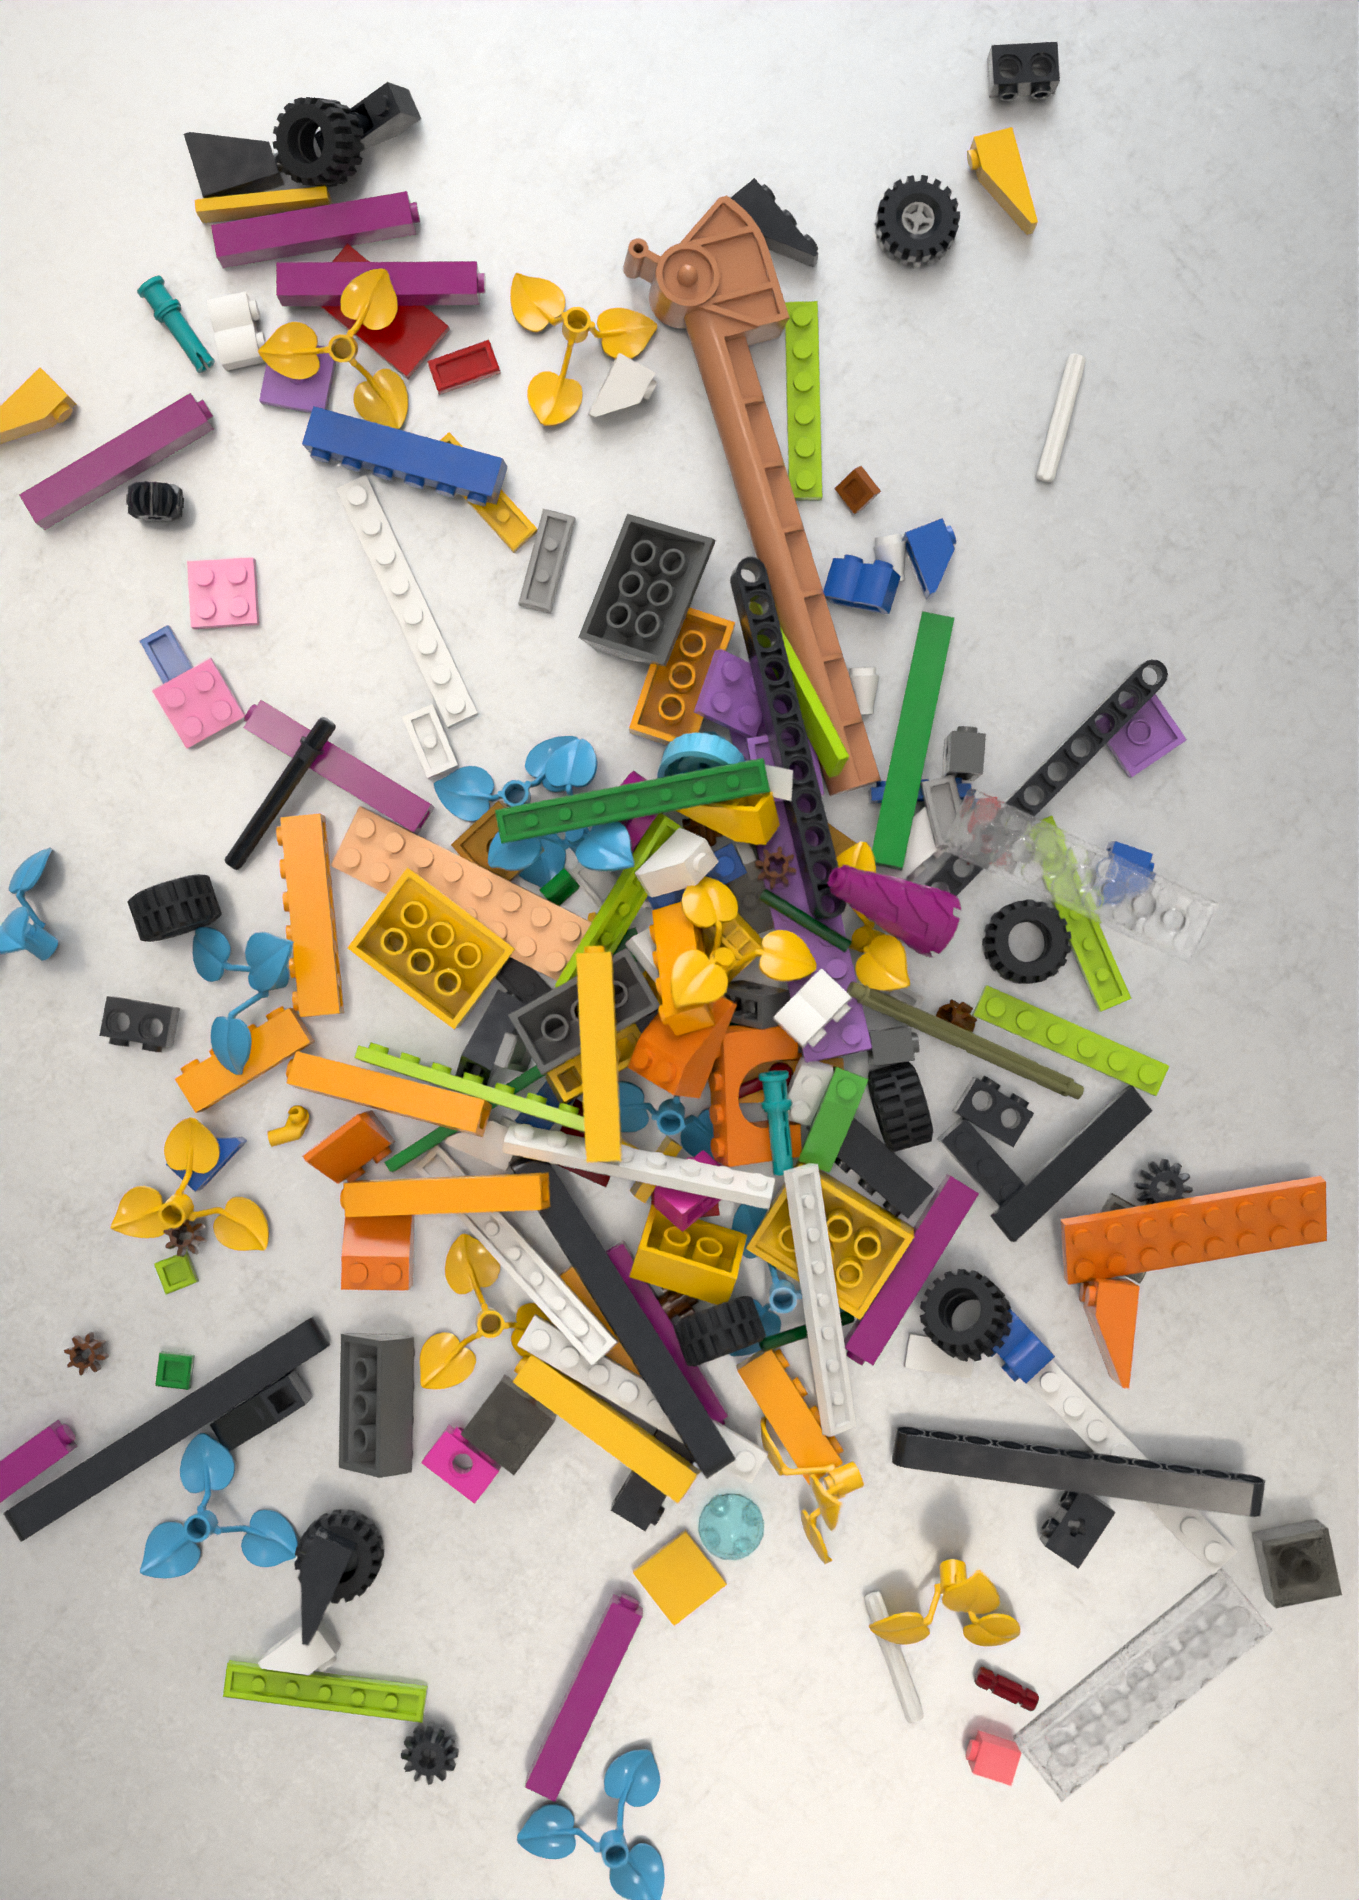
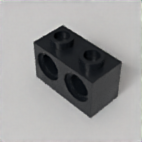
M1058 42L991 45L987 57L989 98L998 97L1002 101L1013 100L1018 96L1044 99L1055 94L1060 82ZM1033 69H1043L1047 75L1038 76L1033 72ZM1008 70L1013 73L1014 77L1005 78L1000 74V71Z
M107 996L99 1036L109 1037V1044L129 1047L130 1041L143 1043L142 1050L162 1053L163 1047H173L180 1008ZM121 1013H125L130 1020L129 1027L125 1031H121L116 1023ZM155 1018L160 1020L163 1026L162 1033L158 1037H154L149 1031V1025Z
M983 1076L981 1080L972 1077L952 1111L1014 1148L1034 1115L1032 1111L1027 1109L1029 1102L1014 1093L1010 1097L998 1091L1001 1085L986 1076ZM984 1091L988 1096V1104L984 1109L977 1110L972 1104V1098L975 1093ZM1011 1108L1016 1112L1017 1120L1013 1126L1005 1127L1001 1122V1115L1006 1109Z

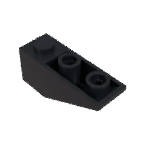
M386 82L350 108V114L356 115L359 119L357 127L363 129L364 136L360 137L361 143H365L364 150L397 137L422 119L409 89L390 82ZM320 130L315 133L314 137L322 153L324 138Z
M754 178L731 197L753 218L761 230L769 250L810 267H814L817 264L819 254L817 252V244L808 234L803 235L798 230L795 218L787 209L782 211L775 203V195L766 184L761 186Z
M294 1369L212 1422L210 1427L220 1443L230 1452L306 1405L312 1399V1396Z

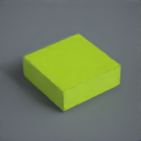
M187 1250L184 1257H179L176 1254L154 1263L165 1294L199 1282Z

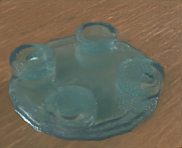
M718 1494L713 1496L710 1502L705 1505L699 1517L698 1532L702 1544L712 1555L722 1560H738L749 1556L758 1548L764 1536V1520L759 1506L751 1499L741 1494Z

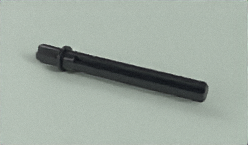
M326 717L319 718L307 737H301V745L295 752V755L226 856L225 863L235 870L242 868L311 764H313L318 755L324 754L323 746L336 729V725Z

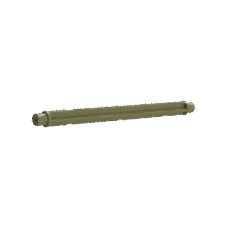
M854 981L847 988L846 992L852 998L857 999V1003L884 1015L891 1016L895 1020L950 1045L966 1050V1052L1025 1079L1032 1080L1064 1097L1070 1096L1078 1100L1083 1095L1084 1087L1075 1083L1073 1078L1039 1065L1035 1061L884 992L871 989L867 985H861Z

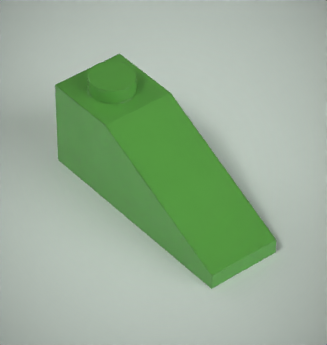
M835 1066L833 1067V1076L817 1109L798 1161L805 1164H818L819 1169L829 1173L869 1080Z

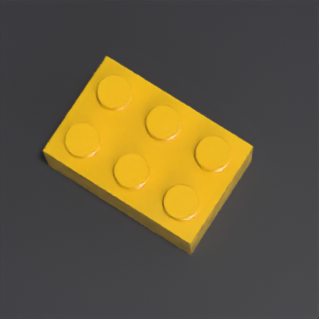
M651 1204L629 1277L719 1305L729 1301L732 1294L747 1234L699 1219L682 1232L659 1212L655 1205Z

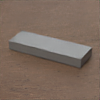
M543 508L518 603L519 606L551 614L576 520L575 516Z

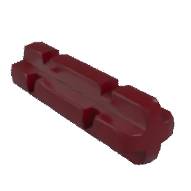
M980 1667L977 1671L974 1682L978 1687L986 1691L990 1689L991 1693L1013 1704L1019 1703L1020 1707L1028 1711L1035 1710L1039 1701V1696L1036 1692L1028 1688L1024 1690L1022 1685L999 1674L994 1676L993 1671L987 1668Z

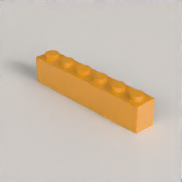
M320 813L280 817L281 826L276 827V837L278 845L283 846L284 859H280L279 868L281 878L286 879L287 892H283L284 911L290 914L291 924L286 925V939L294 942V958L289 959V971L291 978H296L297 991L292 992L294 1011H299V1017L342 1014L345 1012L326 817Z

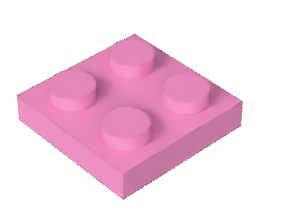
M253 557L187 561L191 628L207 629L259 625L256 560Z
M212 658L152 690L187 749L245 717V713Z

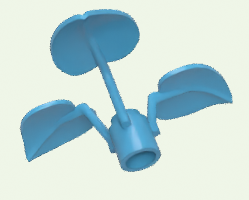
M559 736L536 745L529 752L525 761L526 771L536 779L531 782L526 781L525 783L519 780H511L503 786L502 791H498L495 795H491L494 790L492 777L486 770L477 766H465L455 770L448 776L436 781L434 789L441 803L449 812L459 819L470 822L477 821L490 809L489 801L495 802L503 799L507 807L530 803L531 794L529 789L537 787L541 782L548 791H566V786L556 788L548 782L545 775V767L548 759L556 750L578 738L575 736ZM552 834V836H555L560 839V837L557 834ZM540 838L539 840L545 851L538 857L535 863L525 868L519 876L525 881L542 888L565 867L566 851L560 845Z
M576 739L562 746L550 756L545 767L546 778L553 787L562 788L566 786L567 796L574 795L573 786L579 788L586 787L594 779L597 771V757L592 745L587 740ZM620 822L593 826L591 831L588 828L567 831L564 840L547 835L501 844L498 831L491 842L488 853V864L491 868H500L508 871L522 870L535 863L540 856L542 844L539 839L543 838L560 845L564 850L570 848L580 864L590 870L616 871L631 868L635 865L629 833Z
M51 848L41 850L27 858L16 869L11 878L9 891L12 894L16 893V897L22 907L13 910L0 926V954L26 949L38 959L44 961L55 952L59 940L43 929L45 923L38 918L25 899V892L31 890L39 880L48 857L53 851ZM29 916L34 922L33 925L28 923Z
M199 927L195 930L192 946L193 962L198 974L204 980L214 982L222 978L224 969L228 971L250 972L248 975L249 985L252 989L258 991V994L230 1011L228 1018L224 1016L216 1017L211 1028V1045L217 1059L227 1070L236 1075H241L250 1056L252 1039L247 1025L241 1019L235 1018L240 1012L261 998L268 997L269 991L285 988L288 985L289 972L286 966L294 942L276 937L267 932L254 933L248 939L245 949V958L249 966L232 965L227 962L231 948L225 936L214 928Z
M619 1081L621 1132H636L644 1128L649 1121L648 1110L652 1114V1120H657V1127L662 1133L675 1135L681 1131V1144L687 1153L695 1157L704 1150L714 1159L710 1146L711 1140L714 1138L713 1124L709 1116L710 1108L703 1110L698 1118L694 1115H689L685 1118V1107L680 1102V1096H674L673 1099L663 1101L657 1111L651 1103H644V1092L639 1086L631 1082Z
M741 1204L734 1215L732 1230L747 1234L743 1256L753 1259L758 1256L747 1250L746 1246L768 1209ZM769 1263L768 1266L773 1281L769 1289L770 1303H766L762 1307L757 1300L753 1299L766 1337L780 1333L781 1330L780 1317L774 1311L782 1314L789 1313L795 1308L797 1299H802L801 1289L796 1291L790 1281L780 1280L776 1268ZM759 1342L729 1355L744 1356L761 1350Z
M199 1433L188 1444L180 1465V1479L185 1489L190 1493H199L205 1490L202 1502L197 1506L198 1512L190 1516L185 1521L184 1526L178 1522H164L151 1531L146 1541L140 1573L153 1578H174L185 1575L193 1570L200 1560L201 1550L196 1543L206 1540L213 1534L219 1535L231 1532L247 1533L242 1539L241 1548L244 1556L250 1563L259 1567H272L297 1557L295 1556L296 1547L298 1546L297 1535L290 1522L282 1514L267 1509L259 1510L252 1515L250 1527L246 1525L218 1526L216 1515L206 1510V1506L211 1497V1489L222 1490L232 1481L235 1473V1462L232 1454L225 1446L206 1433Z
M644 1749L629 1751L615 1759L608 1767L604 1776V1790L609 1797L619 1799L616 1830L605 1832L599 1842L593 1840L580 1828H573L574 1816L568 1808L560 1804H547L538 1808L529 1817L517 1835L518 1844L533 1855L546 1859H561L573 1853L576 1847L574 1835H578L593 1847L595 1853L601 1852L604 1864L610 1868L609 1880L611 1886L618 1895L629 1900H661L665 1872L659 1852L646 1843L635 1845L629 1852L625 1836L623 1835L625 1802L633 1807H642L652 1802L658 1794L660 1773L653 1753Z

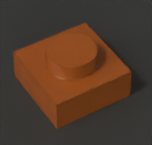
M862 466L855 468L834 488L854 514L863 510L881 492Z

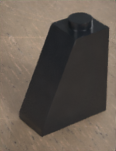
M196 132L183 134L203 198L260 193L284 185L281 175L283 173V164L277 163L275 156L278 152L274 153L269 141Z
M497 990L461 1054L455 1076L463 1078L464 1072L484 1078L482 1085H489L498 1067L494 1065L505 1033L515 1034L517 1031L508 1015L527 1005L518 995L512 992Z

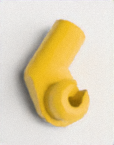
M300 1105L292 1106L288 1111L289 1117L285 1126L267 1131L271 1147L298 1140L303 1136L309 1123V1113Z

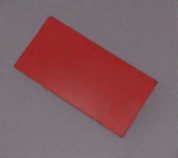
M346 244L332 262L369 261L349 244ZM318 306L346 330H350L357 321L346 317L341 311V306ZM398 306L396 316L389 326L380 330H371L362 323L354 336L405 378L409 379L450 328L425 306Z

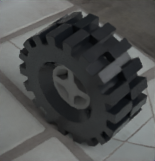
M914 175L907 176L905 183H902L901 179L894 182L893 189L888 188L885 191L876 214L875 236L876 239L880 238L879 247L882 251L885 249L889 251L887 257L892 261L895 257L900 258L899 265L905 267L907 261L913 262V268H920L922 262L926 261V265L929 266L934 264L935 258L938 257L939 260L943 258L947 249L950 250L959 228L960 211L957 212L959 205L957 199L951 200L952 191L948 186L944 190L940 188L942 181L935 178L933 184L928 183V176L921 175L920 181H915Z

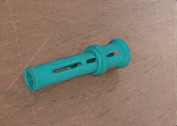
M154 276L148 279L138 288L137 294L141 298H145L154 310L153 317L156 321L165 323L196 368L197 373L205 372L207 369L200 361V357L203 358L209 368L214 365L215 359L211 357L180 313L181 303L178 299H173L164 287L165 280L162 276Z
M776 1070L760 1073L758 1077L759 1081L763 1083L764 1101L761 1103L764 1112L767 1113L773 1175L783 1176V1171L794 1168L788 1110L791 1109L792 1100L788 1099L786 1084L789 1072Z

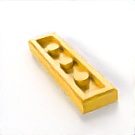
M325 186L194 200L195 211L202 223L248 219L332 204V198Z
M450 432L440 440L463 447ZM502 489L497 505L487 502L486 506H480L467 501L513 553L537 533L538 529Z

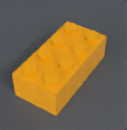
M691 607L689 608L667 666L650 664L629 726L631 734L668 745L674 738L683 734L700 733L704 717L694 713L714 652L719 649L727 651L735 622Z

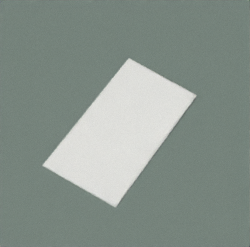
M765 764L770 792L773 793V797L791 801L793 770Z

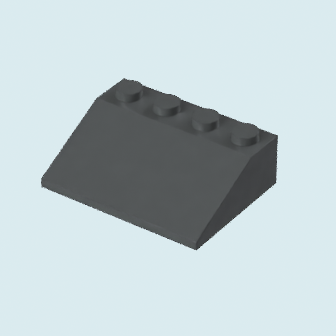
M627 514L578 638L593 649L604 653L666 667L716 541L710 537Z

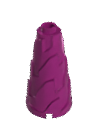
M847 865L835 868L828 879V885L831 887L830 890L833 895L848 903L851 908L862 913L865 917L874 921L881 929L905 942L909 948L925 957H933L931 951L940 954L947 947L958 927L960 918L954 916L953 911L954 908L961 911L960 901L957 896L947 891L916 884L893 876L862 871Z

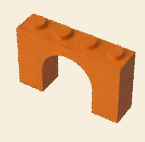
M745 1025L728 1026L709 1074L708 1084L712 1091V1105L709 1109V1116L713 1124L714 1138H712L710 1144L711 1152L715 1161L727 1167L772 1161L768 1120L748 1122L740 1110L738 1094L744 1077L755 1066L764 1062L799 1058L798 1043L780 1026L763 1030ZM789 1121L792 1157L796 1158L800 1156L802 1150L801 1124Z

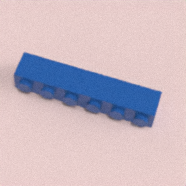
M315 406L312 408L302 445L311 453L310 457L325 463H329L330 459L342 462L341 465L353 471H360L361 467L373 470V475L386 480H392V476L402 478L405 484L419 489H423L424 485L436 488L435 491L447 497H454L455 493L467 496V501L480 506H486L487 502L497 505L508 468L501 457Z

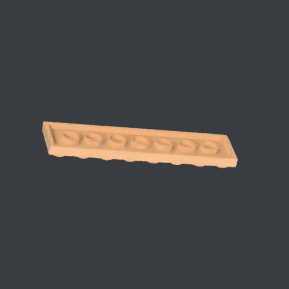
M359 806L331 864L332 867L385 894H388L406 868H410L514 947L515 950L510 956L511 958L556 981L592 923Z

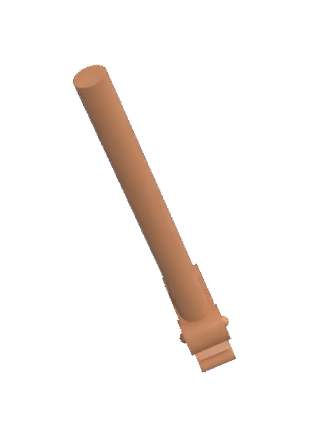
M722 196L716 200L679 244L668 248L662 256L650 251L645 240L641 238L633 239L628 246L623 264V272L628 278L635 279L640 277L651 283L649 303L653 313L661 322L674 328H687L756 557L764 563L767 570L780 627L790 642L849 754V758L840 775L831 778L828 777L819 760L829 796H835L881 781L749 349L750 345L779 338L789 320V314L771 255L761 230L753 218L729 196Z

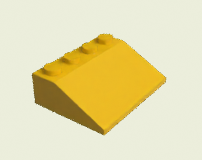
M408 867L347 947V949L452 1029H457L463 1024L515 950L514 947Z
M798 1161L794 1168L805 1165V1163ZM819 1169L838 1304L841 1309L861 1320L913 1240L914 1227L900 1218H896L884 1208ZM784 1182L746 1249L800 1282Z

